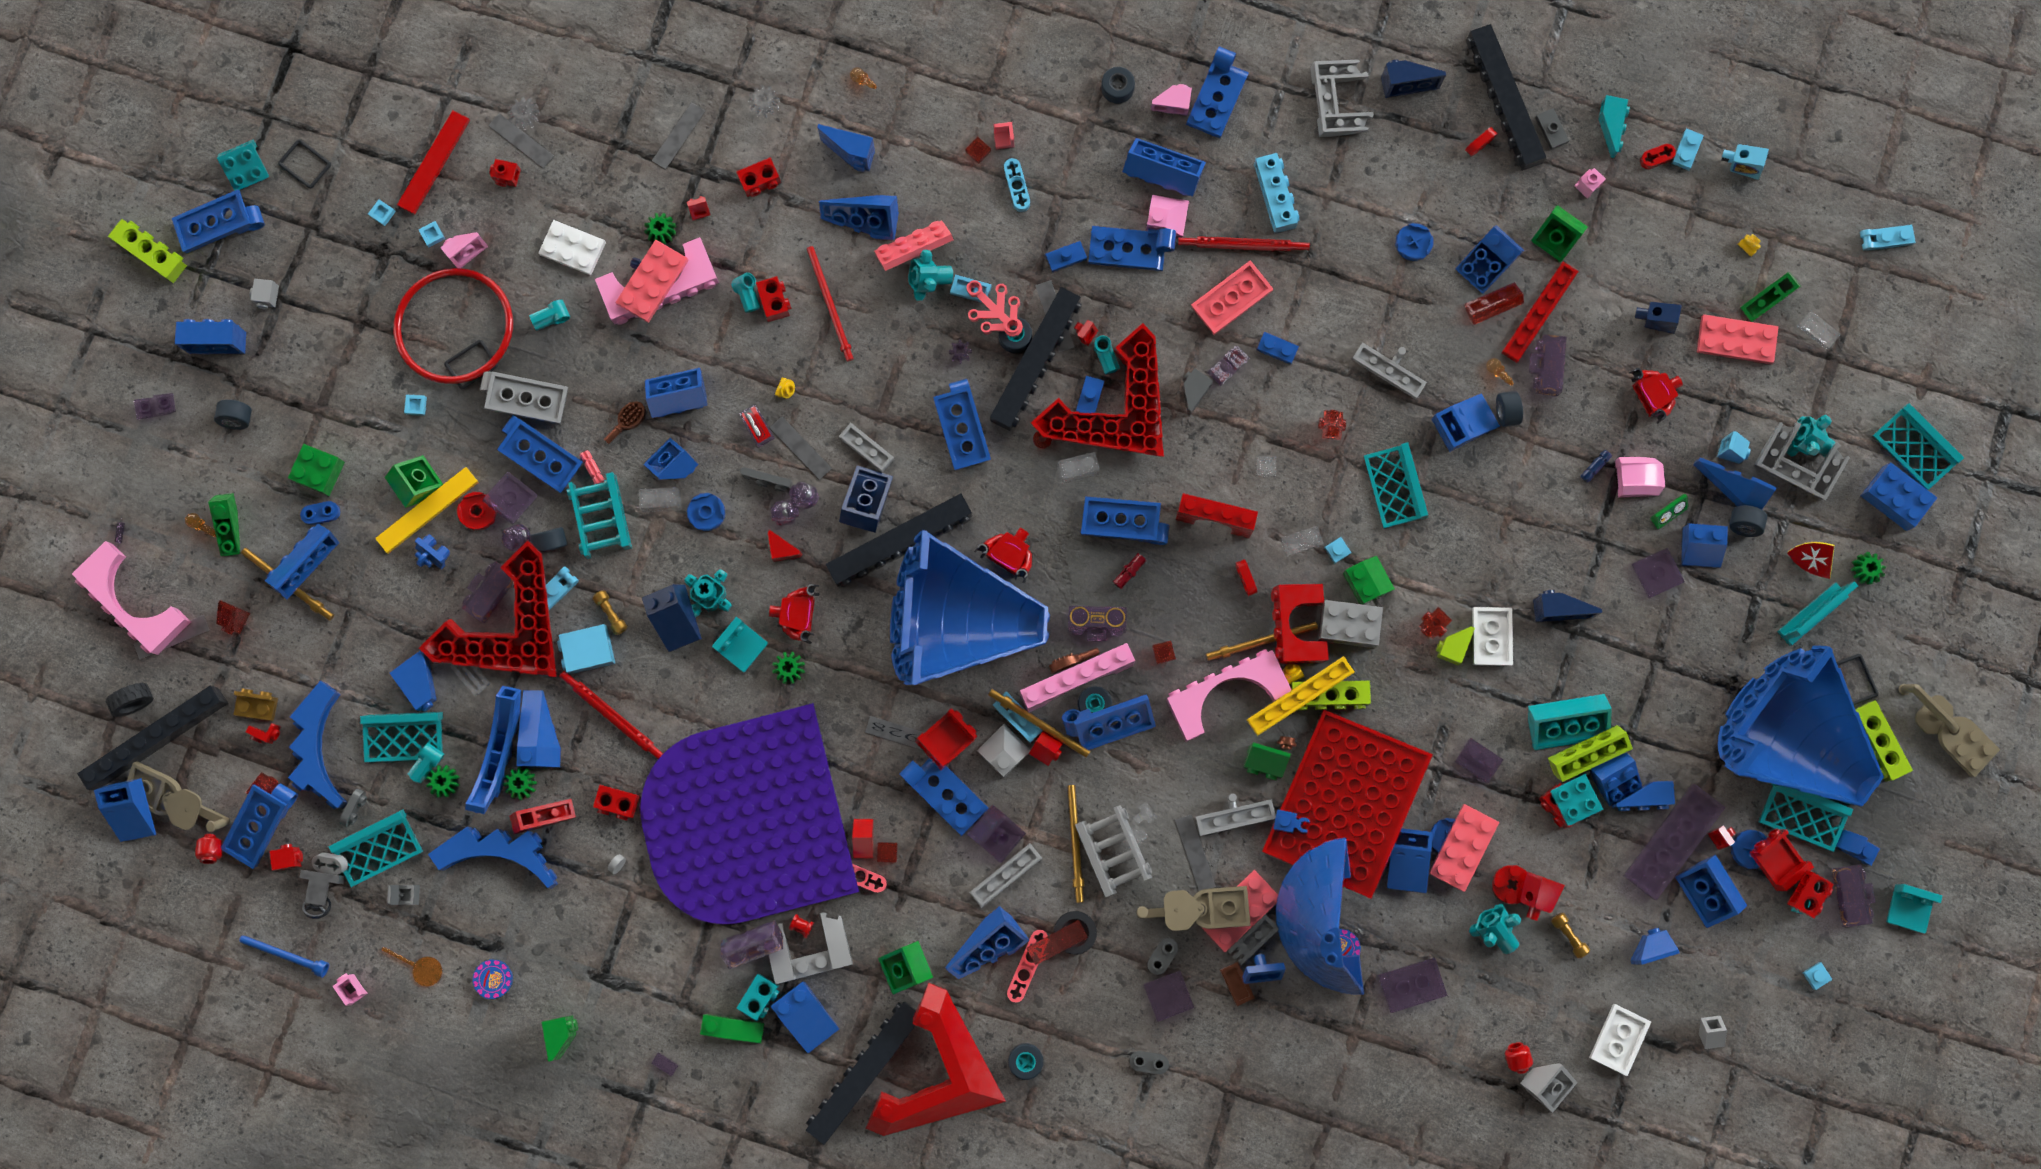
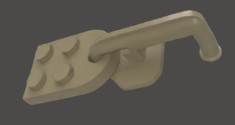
M1918 684L1900 685V694L1908 695L1913 693L1924 704L1915 715L1916 724L1926 734H1938L1941 747L1970 777H1976L2000 751L1973 721L1966 717H1953V706L1943 696L1934 695L1930 697Z
M138 761L132 764L127 781L142 778L150 812L157 815L168 814L171 823L184 830L191 829L195 825L198 815L210 820L206 825L209 832H214L230 824V818L203 806L198 794L188 789H181L178 782L173 778Z
M1247 886L1204 889L1196 893L1194 897L1185 890L1170 891L1164 897V908L1147 909L1141 906L1137 909L1136 913L1140 919L1165 917L1166 926L1173 931L1188 930L1194 923L1205 929L1251 926Z

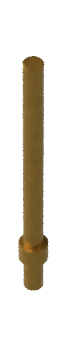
M244 548L242 550V555L267 574L273 570L270 565L249 549ZM297 588L293 593L308 604L310 609L316 614H321L329 621L333 619L334 614L324 608V604L320 601L314 600L300 588Z
M1316 622L1292 628L1291 631L1294 635H1299L1318 629V625ZM1274 634L1234 646L1220 647V650L1206 653L1207 661L1220 657L1227 658L1231 654L1277 640L1274 639Z
M991 689L988 695L1000 702L1002 707L1014 711L1085 758L1090 753L1089 750L1012 702L1013 699L1007 695L1003 696L994 689Z
M1068 785L1074 879H1072L1073 887H1075L1076 903L1084 902L1083 887L1085 885L1081 871L1079 833L1075 826L1078 823L1075 785Z

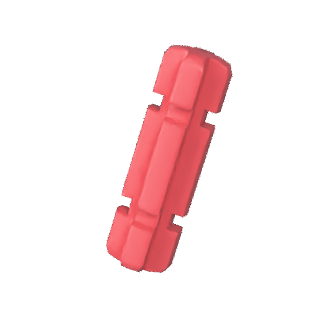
M588 450L582 452L580 458L585 462L584 465L593 478V482L595 484L603 483L604 478L600 474L601 472L592 459L593 457Z

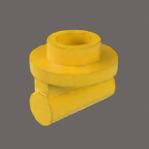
M1752 234L1751 236L1746 235L1737 245L1752 257L1761 247L1759 244L1761 241Z
M782 377L774 395L780 398H790L795 391L794 382Z
M1288 664L1282 670L1289 684L1304 677L1300 666L1297 664Z

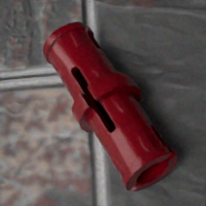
M1137 553L1128 565H1124L1121 573L1112 582L1122 590L1126 583L1136 576V572L1146 562L1145 558Z

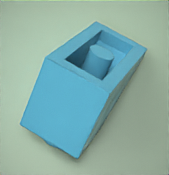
M1733 431L1722 439L1717 457L1740 464L1749 457L1750 449L1748 447L1750 442L1738 432Z

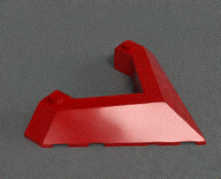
M1142 323L1114 349L1115 355L1126 366L1124 414L1071 412L1061 399L1058 398L1030 423L1044 438L1164 457L1156 336Z
M526 541L500 567L514 581V633L464 632L452 619H449L419 647L432 662L557 677L542 554L529 541Z
M928 982L913 1017V1024L932 1033L950 1079L900 1099L881 1091L865 1129L886 1136L1006 1102L946 989Z

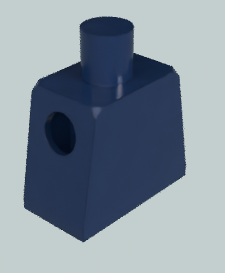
M1650 302L1648 309L1636 308L1635 318L1646 320L1645 328L1675 334L1682 305Z

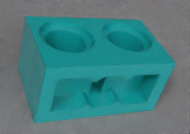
M757 974L737 1009L756 1021L760 1018L764 1019L769 1011V1008H767L770 1001L774 1002L780 993L777 990L779 985L763 975ZM767 984L770 987L768 995H763L760 992L761 985ZM752 1001L759 1003V1010L757 1012L750 1010V1003Z

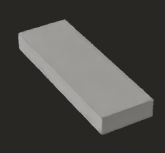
M851 422L839 435V439L882 473L894 460L892 455Z

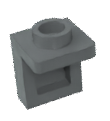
M388 885L387 904L419 905L420 885Z

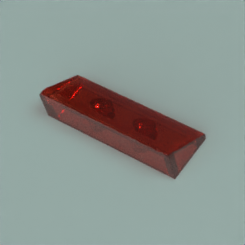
M1514 282L1465 303L1464 307L1471 322L1475 325L1524 303V294Z
M1077 920L1027 947V950L1034 964L1037 965L1088 937L1080 921Z

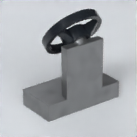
M301 870L300 878L309 879L306 899L302 906L303 912L311 919L322 918L331 910V901L327 897L329 883L344 884L345 876ZM326 901L329 903L327 910L323 908V906H325ZM312 909L313 911H321L322 914L311 915L306 911Z

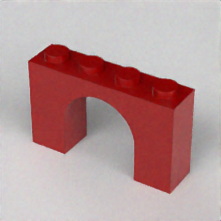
M1183 493L1175 520L1194 524L1196 520L1217 522L1232 528L1231 534L1250 538L1255 528L1258 511Z
M1285 584L1273 587L1271 592V600L1274 602L1272 617L1276 626L1274 629V639L1277 640L1275 656L1278 659V663H1323L1328 661L1327 641L1300 640L1292 633L1289 626V617L1295 607L1319 606L1324 603L1323 584Z

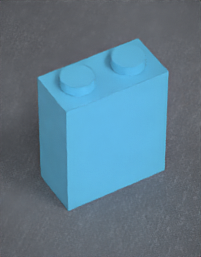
M605 624L559 635L560 640L557 641L559 651L563 653L564 659H561L562 668L567 673L574 674L615 664L609 631Z

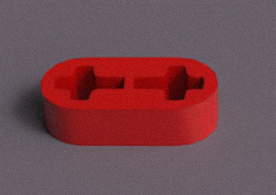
M1490 127L1470 143L1465 151L1471 157L1489 144L1498 133Z
M1663 144L1647 150L1641 156L1640 164L1645 169H1652L1668 163L1675 156L1676 150L1671 144ZM1664 149L1666 152H1670L1668 156L1666 154L1660 156V154L1663 153ZM1647 156H1648V158H1653V157H1655V159H1653L1652 162H1650V161H1647V162H1646V160H1645V159L1647 158Z
M1243 559L1236 562L1235 566L1246 594L1251 596L1258 593L1246 560Z

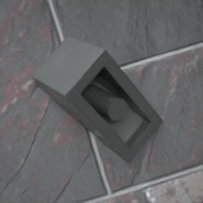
M1195 368L1192 372L1188 371L1182 380L1184 381L1183 393L1187 414L1189 415L1193 413L1213 383V380Z

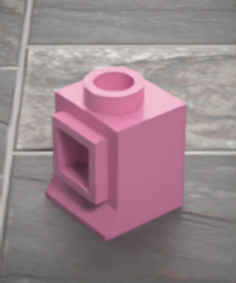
M1595 168L1592 171L1589 169L1574 186L1588 199L1594 190L1603 184L1606 178Z
M346 973L336 980L338 983L333 986L346 1006L353 1005L368 994L354 974L347 975ZM350 983L356 989L352 994L346 989V986Z

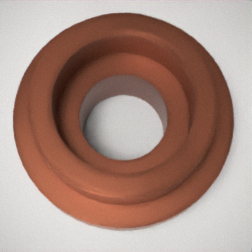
M1280 736L1279 741H1277V744L1281 745L1280 749L1292 750V747H1296L1295 738Z

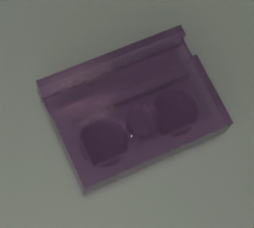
M1469 738L1454 762L1485 783H1489L1503 759L1472 738Z

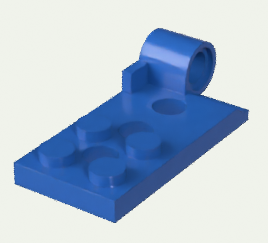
M1220 46L1218 47L1186 125L1221 138L1249 74L1247 71L1232 66L1236 56L1235 52ZM1227 78L1230 84L1224 86L1220 83V79ZM1220 94L1223 100L1216 102L1213 100V96ZM1212 110L1216 116L1208 118L1205 113Z
M240 190L233 191L172 218L182 252L186 254L233 233L241 234L246 231H255L265 226L259 206L245 207ZM231 210L232 216L226 219V212ZM215 217L214 225L209 226L210 219ZM198 224V231L196 233H193V226Z
M1092 226L1088 264L1163 271L1164 253L1175 250L1176 231L1169 228L1141 231ZM1110 242L1114 245V249L1107 251L1103 247L1104 244ZM1125 244H1129L1133 250L1126 253L1122 250V247ZM1148 246L1151 249V253L1145 255L1141 252V248Z
M963 379L950 383L951 392L935 396L933 399L954 470L989 461L991 457L968 380ZM954 405H959L962 408V413L958 416L953 415L951 412V408ZM960 423H964L968 427L967 432L964 434L957 432L956 428ZM966 441L971 442L973 445V449L970 452H965L962 449V444Z
M514 415L511 416L502 429L507 436L497 450L562 494L583 462ZM526 440L530 443L528 450L523 451L519 448L521 441ZM543 451L546 454V458L543 461H537L535 459L537 452ZM552 463H561V470L553 472L551 470Z
M1085 496L1081 535L1139 540V542L1167 545L1170 525L1159 523L1161 503ZM1100 513L1107 514L1108 518L1105 522L1097 520ZM1120 514L1126 516V521L1123 524L1116 522V518ZM1138 516L1145 517V523L1141 526L1135 524V519Z
M1147 694L1091 713L1090 709L1081 712L1071 709L1062 715L1067 735L1071 737L1078 736L1081 746L1087 750L1156 727ZM1132 715H1136L1135 718L1129 719ZM1118 721L1116 725H1111L1113 722ZM1095 728H1100L1098 731L1093 732Z
M930 758L921 767L912 760L899 773L961 836L989 809L947 766L940 770ZM931 776L939 778V784L936 787H932L928 783ZM949 789L953 792L951 800H944L942 798L944 790ZM959 803H964L967 806V811L964 814L956 812V806Z
M281 783L275 787L271 794L255 784L252 785L221 849L250 868H256L279 822L295 803L298 793ZM259 806H263L266 809V815L260 813ZM251 822H255L258 825V831L252 829ZM243 838H247L250 841V847L244 844Z

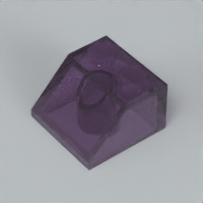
M992 805L967 835L997 861L1002 863L1026 833L1003 812Z

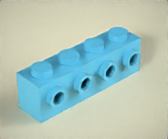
M1277 153L1256 158L1254 167L1274 234L1295 229L1300 219L1298 211H1294L1293 194L1288 191L1289 180L1283 174L1284 164L1282 158L1279 159Z

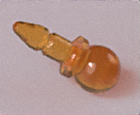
M855 67L851 70L850 78L854 82L877 89L874 81L869 79L868 74L861 68Z
M1492 358L1488 360L1486 368L1489 372L1494 373L1495 377L1499 376L1509 385L1514 384L1512 378L1504 371L1505 367L1499 359Z
M190 513L185 517V524L188 527L195 528L196 531L201 529L208 535L216 537L215 530L204 524L205 520L201 519L198 514Z

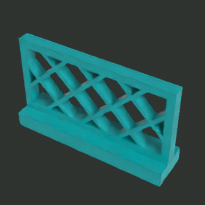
M1910 403L1904 405L1887 423L1872 435L1927 490L1964 459ZM1899 416L1906 420V428H1896V419ZM1884 430L1892 431V441H1884L1879 435ZM1895 431H1906V442L1895 441ZM1917 431L1920 434V442H1909V432ZM1895 444H1906L1905 455H1898L1895 452ZM1909 444H1920V454L1909 455ZM1923 445H1931L1934 448V455H1923ZM1909 458H1919V469H1912L1909 466ZM1923 458H1933V469H1923ZM1937 458H1944L1949 465L1945 469H1937ZM1923 471L1933 472V480L1929 484L1923 480Z
M1408 442L1400 446L1364 455L1384 529L1428 518V511ZM1398 451L1400 459L1397 464L1387 460L1390 453ZM1377 457L1383 460L1378 470L1370 466V458ZM1385 462L1394 466L1390 476L1380 471ZM1396 469L1403 471L1405 474L1402 482L1392 478ZM1378 473L1388 478L1383 488L1375 484L1374 480ZM1390 480L1400 485L1395 494L1385 489ZM1401 487L1408 489L1410 492L1406 501L1397 496ZM1383 491L1393 496L1388 506L1380 502L1379 498ZM1395 498L1405 503L1400 512L1390 508ZM1406 505L1414 508L1416 516L1406 517L1402 514ZM1388 510L1398 515L1395 521L1386 523L1384 517Z
M1854 581L1843 587H1840L1836 582L1833 583L1777 632L1789 646H1792L1849 597L1848 594L1858 587L1857 583Z
M443 712L360 716V724H363L364 762L418 760V755L424 747L419 745L415 739L421 733L429 739L426 745L432 742L437 746V749L443 752L441 723ZM436 724L437 733L431 737L424 730L428 725ZM410 725H414L419 730L413 738L405 732ZM390 726H395L400 731L394 739L386 733ZM368 727H375L381 733L375 739H372L369 736ZM401 734L410 740L404 748L396 742ZM382 735L391 741L385 749L377 743V740ZM412 743L420 749L415 756H411L406 751ZM392 744L401 750L396 757H392L387 752ZM375 745L381 753L377 757L370 758L369 749Z
M1771 784L1773 787L1758 822L1775 829H1786L1783 821L1793 817L1797 827L1788 830V834L1834 852L1847 818L1851 816L1853 809L1816 794ZM1776 792L1782 793L1786 802L1776 805L1774 801ZM1800 800L1805 809L1795 813L1791 803ZM1788 804L1792 814L1782 818L1778 808ZM1820 808L1823 816L1813 820L1809 810ZM1775 810L1779 820L1772 823L1766 821L1768 812ZM1806 812L1810 822L1800 826L1797 815ZM1834 815L1842 817L1839 825L1831 827L1828 820L1829 817ZM1825 819L1829 829L1819 833L1815 823ZM1812 825L1816 834L1806 837L1802 828ZM1831 833L1833 839L1830 846L1823 843L1821 835Z
M404 809L328 846L331 853L340 855L344 851L354 853L351 863L347 862L348 866H350L349 870L347 868L343 872L351 887L423 852L406 818L407 815ZM401 823L406 828L404 837L394 834L396 826ZM379 834L390 835L387 845L376 842ZM392 837L403 840L400 850L389 847ZM362 842L372 844L369 854L358 851ZM405 842H412L416 851L412 853L403 851ZM375 845L385 848L382 859L372 856ZM388 850L398 852L396 861L385 860ZM357 854L367 857L364 867L354 864ZM370 858L381 862L378 870L367 869ZM353 867L363 870L361 878L356 881L351 876Z

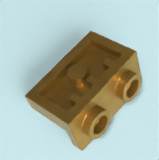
M241 688V692L234 691L237 699L233 715L274 721L278 698L272 697V693L260 691V695L253 694V690Z

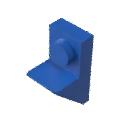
M1845 829L1842 830L1836 845L1837 849L1868 866H1872L1880 848L1867 841L1868 838Z

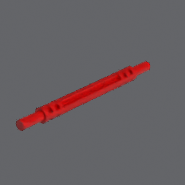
M1197 236V238L1178 237V245H1191L1197 248L1269 251L1309 250L1310 243L1291 242V240Z
M565 671L559 675L560 678L573 688L575 693L644 751H649L657 759L663 755L650 739L582 682H577Z

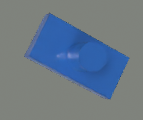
M1081 241L1045 254L1052 273L1087 260Z
M1086 376L1076 412H1096L1104 385L1103 380Z
M1258 954L1253 958L1255 966H1247L1242 976L1244 984L1282 980L1286 968L1284 963L1267 964L1265 955Z

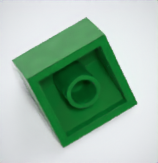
M1557 205L1531 241L1562 262L1588 226Z
M424 455L393 465L384 477L405 508L422 502L443 485Z
M1377 556L1364 560L1343 572L1354 596L1361 605H1366L1395 590Z
M1253 742L1249 746L1243 768L1247 769V773L1253 775L1262 773L1266 775L1265 778L1277 781V778L1281 779L1283 777L1291 753Z
M919 941L878 958L893 995L933 978Z
M573 1015L542 1021L548 1062L561 1059L575 1038L576 1031H578V1023L573 1018Z

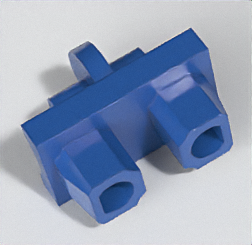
M430 534L423 539L418 537L415 540V549L418 551L415 553V556L418 558L417 565L422 567L426 564L428 567H431L434 564L442 570L445 567V560L449 557L450 551L445 546H441L435 551L432 547L436 545V540Z

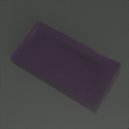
M659 1052L652 1061L653 1065L670 1076L674 1075L679 1066Z

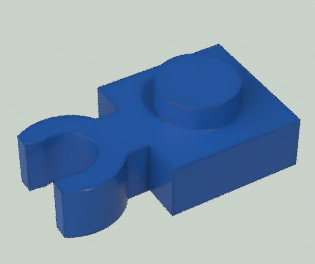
M1277 809L1273 829L1294 833V828L1305 834L1308 833V830L1302 829L1301 824L1304 822L1310 823V820L1308 818H1300L1298 820L1297 813Z

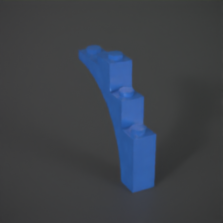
M319 681L290 716L294 720L293 724L303 731L289 746L294 751L292 754L302 762L288 778L293 781L292 786L297 790L309 791L311 789L317 796L325 797L327 799L326 803L333 809H336V807L344 809L348 802L337 792L331 783L322 755V735L325 722L332 706L341 694L327 683Z
M502 686L496 695L493 724L486 754L477 781L465 804V810L485 814L494 797H498L504 787L505 767L512 757V740L519 728L520 689Z
M466 827L428 854L438 870L441 871L471 858L484 856L502 857L513 860L528 868L540 878L547 888L552 889L558 884L554 871L552 869L548 870L546 867V860L541 853L537 854V851L543 847L540 844L542 840L536 832L527 831L513 842H510L512 838L506 830L496 829L480 840L481 835L476 828Z

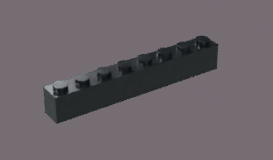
M1489 24L1470 31L1466 39L1467 46L1474 54V63L1476 66H1479L1481 80L1483 83H1486L1488 97L1493 100L1495 114L1500 117L1502 131L1507 134L1508 145L1514 151V159L1517 166H1520L1523 171L1543 164L1546 159L1545 152L1492 25Z
M1060 287L990 416L991 422L1008 431H1011L1012 427H1017L1021 419L1018 416L1021 411L1025 412L1029 405L1027 400L1030 394L1034 395L1038 388L1037 381L1045 376L1047 371L1045 367L1048 362L1051 363L1056 355L1054 352L1056 346H1061L1065 338L1063 333L1071 328L1074 321L1072 320L1074 313L1078 314L1082 307L1080 296Z
M962 493L826 563V566L837 587H845L852 583V579L868 575L869 570L882 568L886 565V561L890 559L894 561L902 557V553L907 551L908 547L915 546L914 538L922 530L927 531L934 537L942 532L946 534L954 529L953 526L959 523L964 525L969 522L972 512Z
M210 685L77 774L87 790L94 791L104 787L131 769L134 762L143 761L226 706L228 702L219 688Z
M906 1001L902 1004L898 1002L892 1010L894 1013L890 1020L886 1018L881 1024L880 1028L882 1031L879 1035L874 1034L867 1044L870 1046L866 1052L862 1050L855 1058L858 1061L853 1068L849 1066L845 1071L843 1082L841 1084L837 1082L830 1092L833 1095L830 1099L825 1098L818 1107L820 1112L816 1116L812 1114L806 1122L808 1125L806 1131L823 1145L827 1143L916 1026L913 1024L916 1009Z

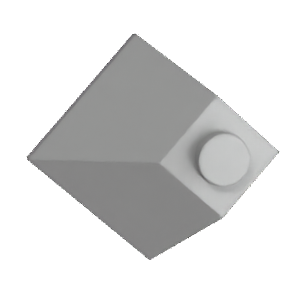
M1003 724L977 752L1005 778L1029 754L1030 749Z
M1557 1063L1532 1068L1524 1076L1520 1084L1553 1113L1578 1082L1563 1065Z

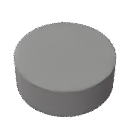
M620 854L616 855L609 863L608 870L613 874L618 873L624 866L626 858Z

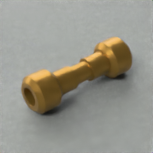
M601 590L594 594L592 599L608 616L612 632L615 635H619L626 631L627 625L612 610L607 592Z
M1559 913L1552 918L1551 923L1569 939L1574 955L1579 959L1585 957L1590 953V948L1586 943H1582L1572 932L1567 916L1564 913Z

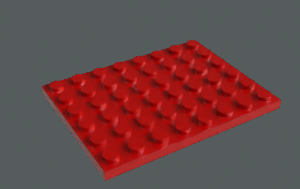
M1323 710L1280 809L1297 813L1298 820L1300 818H1308L1310 823L1304 822L1301 824V828L1307 829L1308 833H1301L1296 828H1294V833L1274 830L1272 827L1262 852L1293 865L1307 851H1311L1322 843L1334 839L1347 838L1351 877L1343 879V887L1372 900L1433 754Z

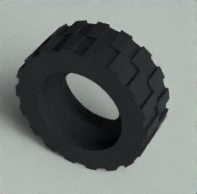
M135 683L113 692L105 699V702L112 716L122 717L147 707L152 703L154 697L147 683Z
M1070 911L1063 914L1057 920L1054 927L1056 944L1061 950L1072 955L1087 952L1094 945L1097 937V929L1092 918L1079 911ZM1072 923L1082 925L1085 930V936L1080 942H1070L1065 935L1066 928Z

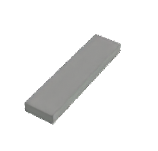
M1029 843L969 893L982 908L1039 862L1042 857Z

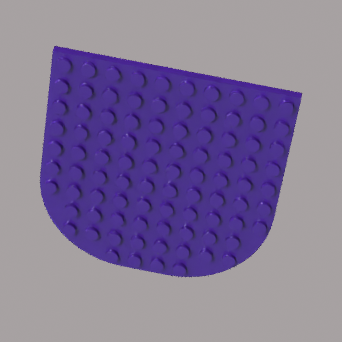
M813 703L690 735L670 747L652 767L643 788L640 806L642 828L650 863L657 883L663 893L676 907L686 914L710 923L737 924L859 892Z

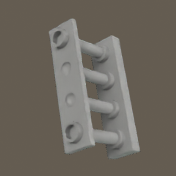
M1121 805L1114 807L1116 814L1093 824H1087V821L1075 824L1105 897L1117 893L1115 889L1118 885L1139 876H1143L1144 881L1152 878L1150 875L1152 874V869L1148 862L1145 863L1127 821L1129 819L1128 813ZM1117 821L1120 822L1123 829L1122 833L1101 842H1095L1092 835L1094 831ZM1127 839L1131 848L1130 851L1109 860L1102 859L1100 854L1102 849ZM1135 857L1138 869L1115 879L1110 878L1108 873L1110 867Z

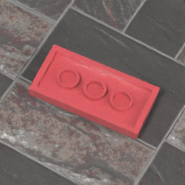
M941 220L932 222L926 228L917 229L906 237H899L895 242L881 245L874 252L884 270L887 271L920 256L923 250L931 251L954 239Z
M655 240L615 303L649 323L689 261L688 258Z
M1250 260L1191 304V308L1212 334L1215 335L1270 294L1273 288Z
M1703 314L1700 322L1697 353L1773 364L1778 326Z
M1463 804L1429 874L1465 892L1499 822Z
M1255 870L1236 886H1247L1251 926L1217 929L1202 928L1224 953L1277 903L1278 894Z

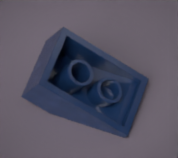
M1391 60L1386 63L1381 76L1385 98L1440 89L1446 72L1406 60Z
M856 466L841 508L839 522L876 533L893 476Z
M672 584L642 597L647 617L668 652L702 639L685 585Z
M1555 590L1543 591V593L1538 594L1539 596L1533 599L1535 622L1589 619L1602 613L1601 608L1563 593H1555Z

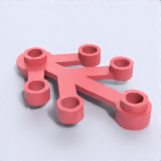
M973 280L967 284L968 294L971 297H977L990 311L972 309L968 312L970 321L1000 319L1003 323L991 324L990 322H983L981 324L982 332L988 335L992 331H1005L1008 336H1018L1023 329L1021 321L1017 319L1020 306L1019 298L1016 296L1009 298V318L1004 313L1005 295L1008 291L1006 285L998 284L996 286V305L982 292L980 282ZM974 288H978L976 293L972 292ZM1000 288L1005 289L1004 292H998ZM1013 300L1018 301L1016 305H1012L1011 302ZM976 313L977 317L972 318L971 315ZM990 326V329L984 330V327ZM1011 326H1017L1015 330H1010Z

